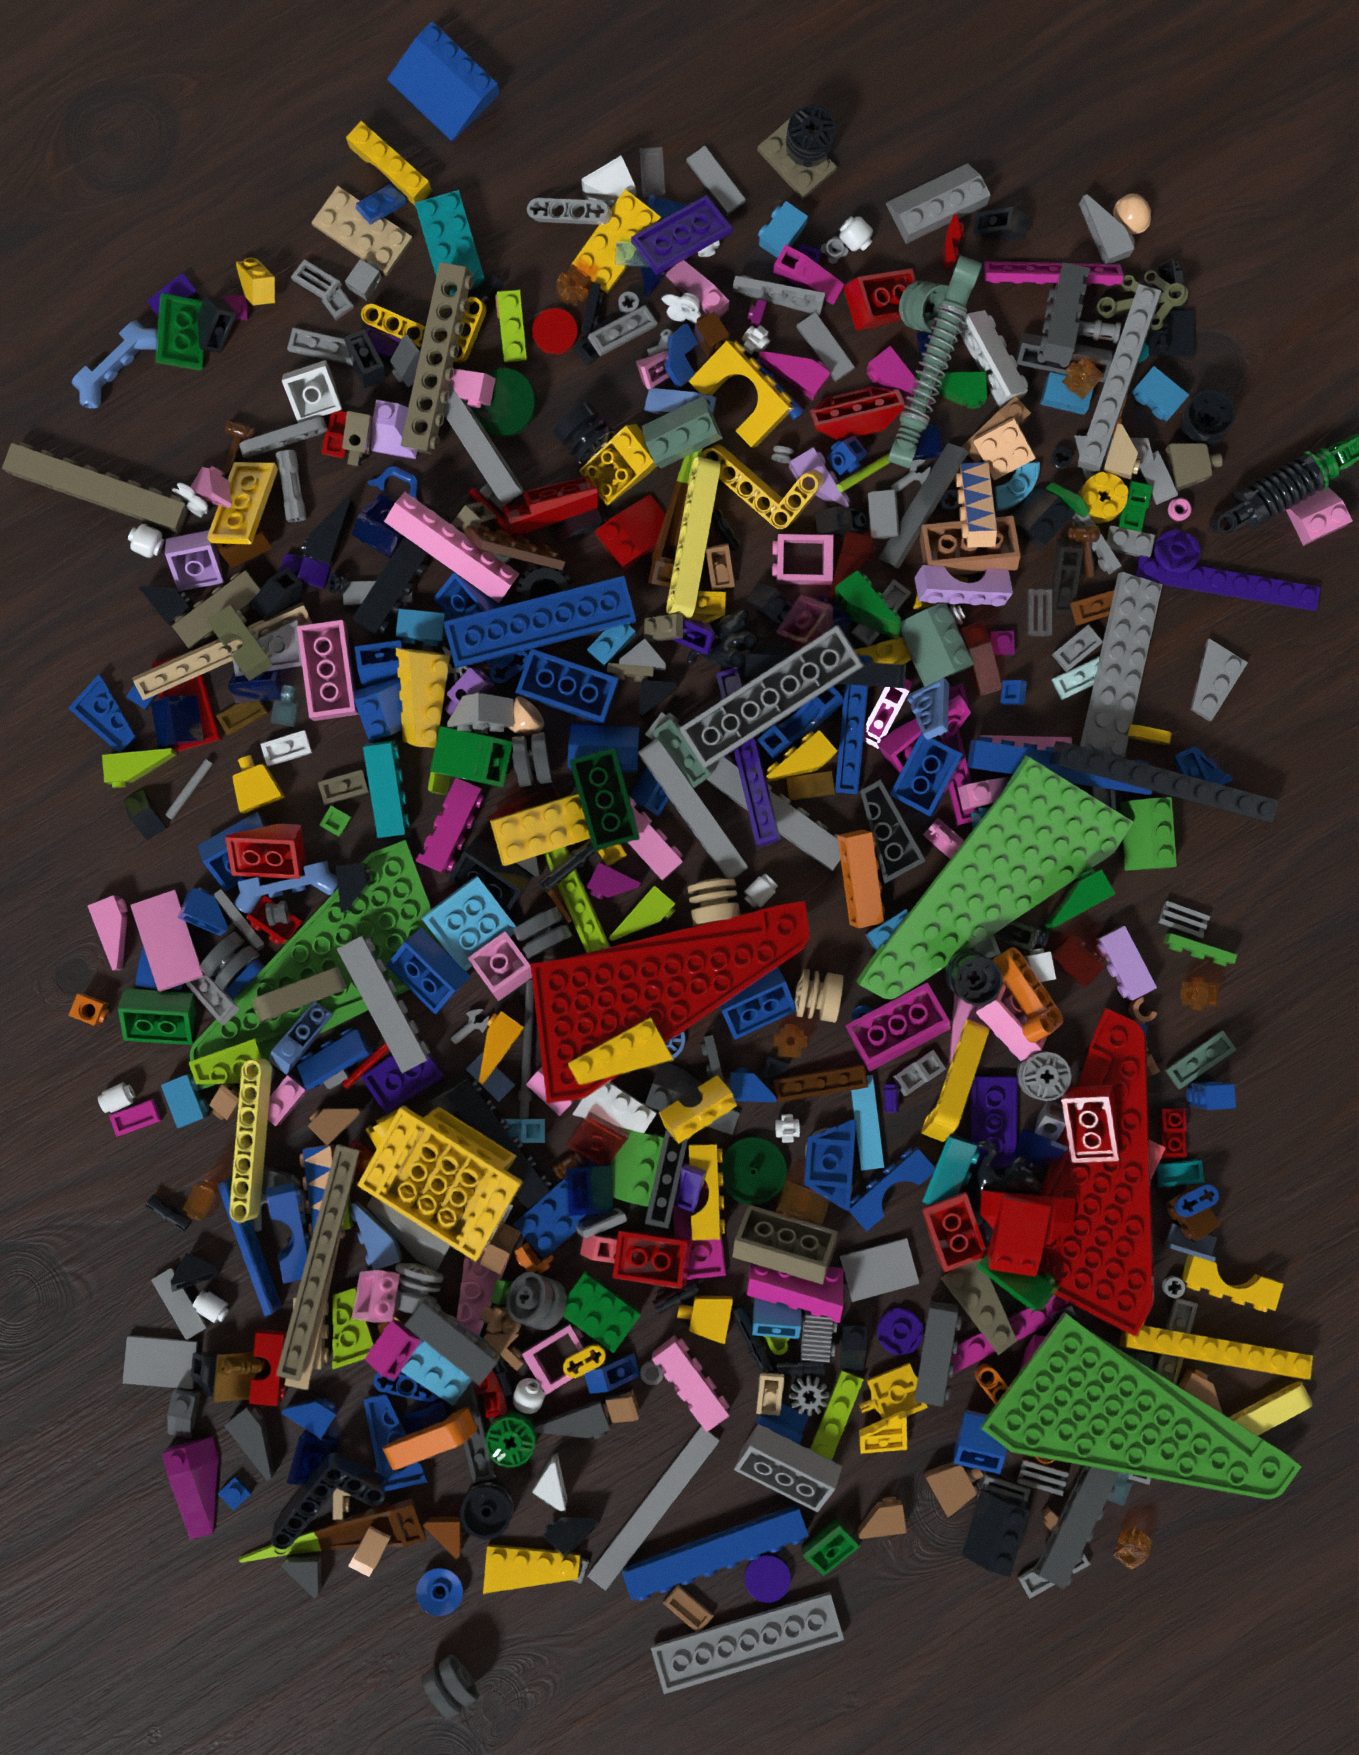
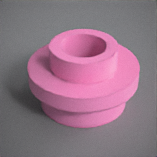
M1176 498L1168 506L1169 516L1176 521L1185 520L1191 513V505L1184 498ZM1177 506L1182 508L1183 512L1181 514L1176 512L1175 508Z

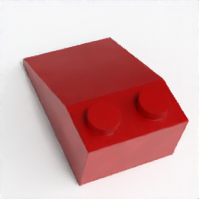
M913 268L857 277L843 287L856 331L876 328L902 320L899 312L900 298L903 291L910 284L916 282Z
M649 494L612 517L595 530V534L621 570L625 572L655 549L666 514Z
M275 824L228 834L225 837L232 876L300 879L304 870L303 867L307 863L301 825Z
M1113 1085L1069 1087L1061 1100L1072 1163L1119 1161L1117 1113Z
M966 1192L922 1208L933 1250L944 1272L981 1259L988 1254Z
M1003 1196L987 1250L989 1269L1036 1277L1043 1252L1051 1208L1050 1203Z
M618 1231L613 1278L683 1288L687 1285L692 1238L668 1234Z

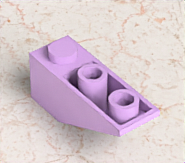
M813 447L790 461L789 468L796 480L811 470L821 472L824 477V484L816 496L834 507L849 508L848 503L850 500L845 491H838L836 485L838 480L832 471L828 472L824 465L826 461L821 452L817 453ZM808 477V485L815 487V480Z

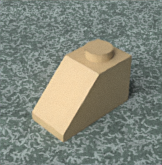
M1117 424L1104 472L1131 480L1132 474L1138 473L1141 461L1137 460L1138 452L1123 425Z

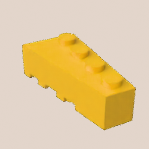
M396 648V656L399 657L397 671L401 682L399 698L402 700L403 709L401 712L403 742L418 747L435 748L450 656L437 652Z

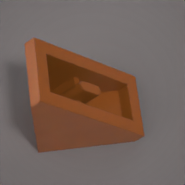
M461 1516L428 1517L423 1526L457 1559L462 1551Z

